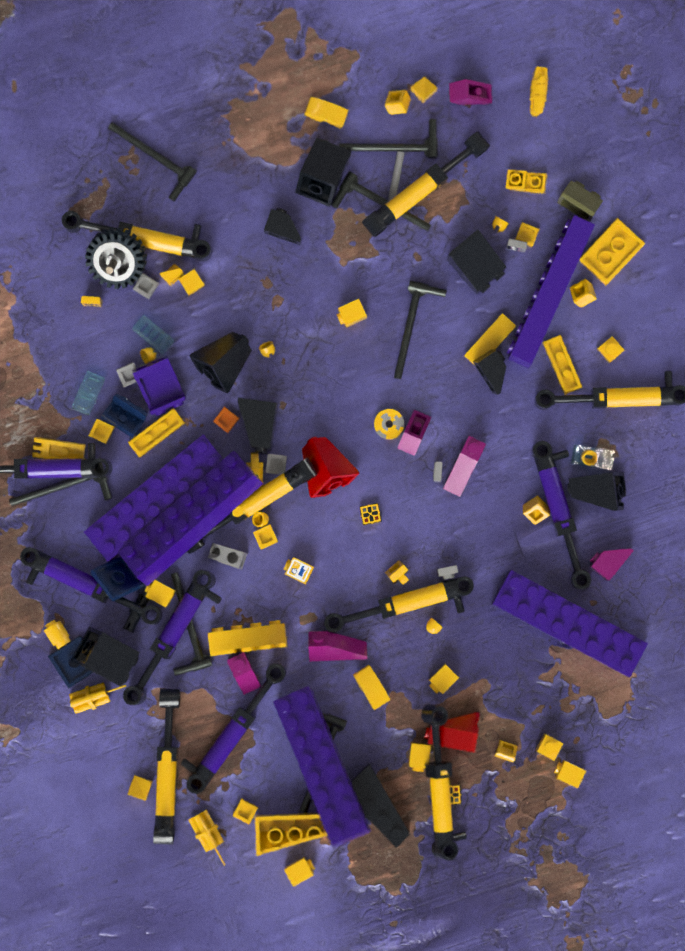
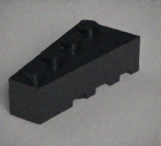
M369 763L351 780V784L364 815L397 848L410 835V832Z

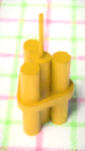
M104 682L91 687L87 685L85 689L69 694L71 699L70 705L74 708L75 714L91 708L92 710L97 709V706L111 702L108 692L126 687V685L108 691Z
M206 809L188 819L196 833V839H199L204 850L207 852L215 849L223 865H225L216 848L224 840L217 829L218 825L214 824Z

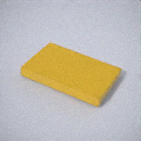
M617 218L580 257L579 261L603 284L607 285L645 243Z

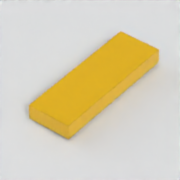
M502 313L464 357L474 365L473 361L489 350H495L515 329L516 325Z
M561 335L542 342L564 395L581 389L582 384Z
M172 408L128 443L138 457L141 458L183 426L185 422L176 410Z

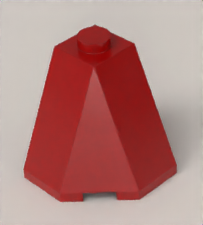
M312 437L302 448L303 460L309 458L318 473L317 476L307 481L311 498L327 496L332 493L331 490L339 486L343 488L349 485L360 474L326 437Z
M472 712L447 719L444 725L439 726L441 746L475 753L479 728L477 722L479 721L480 713ZM432 726L430 728L426 727L424 739H428L427 743L433 745Z

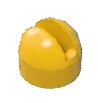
M495 216L492 227L495 230L496 226H499L498 232H502L509 223Z
M272 341L261 344L259 350L264 357L269 358V354L274 355L275 346Z
M147 347L141 349L140 355L144 363L147 364L156 359L157 353L154 352V348Z
M585 450L582 452L581 460L584 464L591 466L597 462L598 457L594 451ZM585 455H591L593 457L592 459L585 458Z
M256 512L253 514L252 522L256 527H264L269 522V516L265 512Z
M432 617L426 624V629L431 634H437L443 628Z

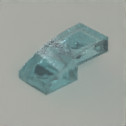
M87 371L72 404V409L89 416L97 401V396L105 382V378Z
M574 445L571 464L612 470L615 451ZM585 450L594 451L598 457L597 462L591 466L584 464L581 460L582 452ZM585 455V458L592 459L593 457L591 455Z

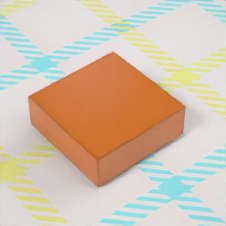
M224 407L213 422L229 433L240 418Z

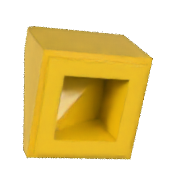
M423 77L413 84L410 90L424 103L437 91V87L426 77Z
M407 90L389 91L385 102V107L389 114L407 113L411 101Z
M173 264L166 272L159 274L169 286H172L184 275V272L176 264Z
M583 279L569 287L573 301L579 307H584L597 299L593 285L587 279Z
M538 495L523 505V514L534 525L550 516L549 506Z
M134 775L127 795L146 801L153 781Z

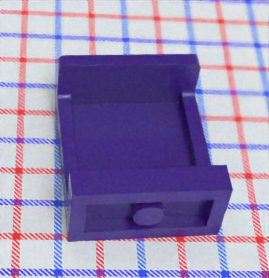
M168 356L132 370V374L137 381L151 415L156 414L158 416L165 413L166 409L171 406L176 408L184 404L183 401L186 400V396Z

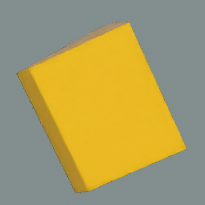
M500 740L494 756L514 762L518 746Z

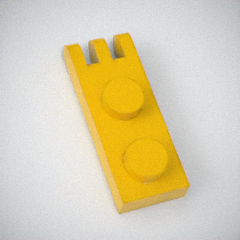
M34 437V442L41 443V445H33V449L39 450L40 453L32 452V457L42 459H84L86 444Z

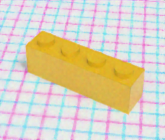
M280 620L269 621L267 626H262L261 622L250 624V628H242V625L231 626V630L223 631V627L212 628V632L208 633L210 656L288 646L285 623L281 624Z
M318 812L255 816L256 856L327 836Z

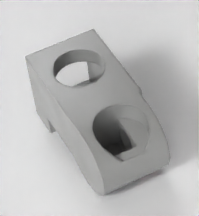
M212 543L208 555L210 559L241 570L247 557L245 552Z

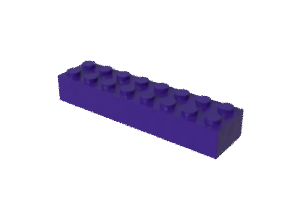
M575 215L572 220H567L561 232L565 235L564 237H559L554 248L557 252L556 254L552 253L546 265L549 270L548 272H543L538 283L541 287L540 289L536 288L530 300L533 302L532 307L528 306L522 319L525 320V323H520L515 333V336L518 338L516 341H512L507 354H510L508 360L528 369L532 365L595 224Z
M204 435L200 436L84 531L85 535L107 562L114 560L119 556L118 552L222 461V456Z
M233 450L118 553L134 575L148 586L263 483L248 464Z
M509 570L492 602V605L629 678L648 645L645 641L512 570Z
M306 686L273 701L331 845L338 847L370 833L371 829L312 688Z

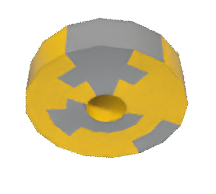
M394 409L382 410L374 420L376 433L384 439L392 440L397 438L404 429L403 416ZM391 421L393 426L388 428L386 422Z

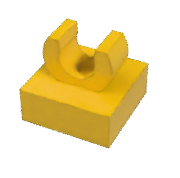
M400 560L385 572L393 583L397 579L403 585L408 581V578L404 575L408 569Z

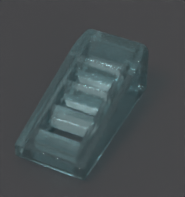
M144 314L132 328L134 332L162 355L175 341ZM146 323H149V325L144 329V331L140 332L143 326ZM154 327L155 329H154V330L151 332V334L147 337L146 335H147V334L150 332V330ZM160 332L161 334H160V335L158 336V338L153 342L152 340H153V339L156 337V335Z

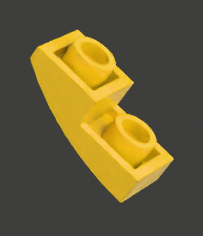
M310 97L304 115L320 123L325 121L337 128H342L348 110L331 102Z
M523 170L507 171L506 189L545 194L547 174L529 173Z
M370 665L353 674L372 709L376 710L390 701L388 694Z

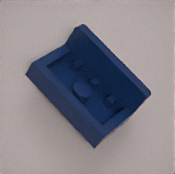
M116 393L101 418L131 438H134L145 423L148 414L142 407L132 404L125 396H120Z

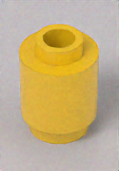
M54 619L45 625L47 629L44 632L52 645L56 646L57 649L71 641L69 639L70 635L61 621L56 622Z

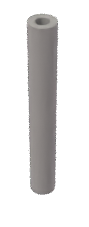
M397 151L388 201L397 195L405 154L401 151Z

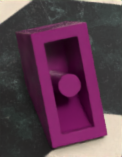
M468 79L449 83L450 102L460 105L491 104V84Z
M414 410L397 448L415 456L431 417Z
M631 548L602 551L600 554L596 552L590 559L592 564L589 567L605 580L610 581L632 554L633 550Z
M246 652L227 660L234 678L244 695L262 687Z

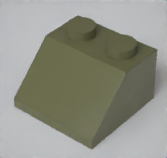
M571 180L560 195L557 203L578 217L590 222L603 200L600 199L601 196L596 192H589L584 189L585 186L582 183Z

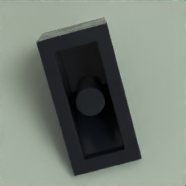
M281 208L271 209L264 233L301 245V237L287 211Z
M491 349L473 361L491 392L498 395L501 393L506 371L505 357L500 351L497 352V350Z

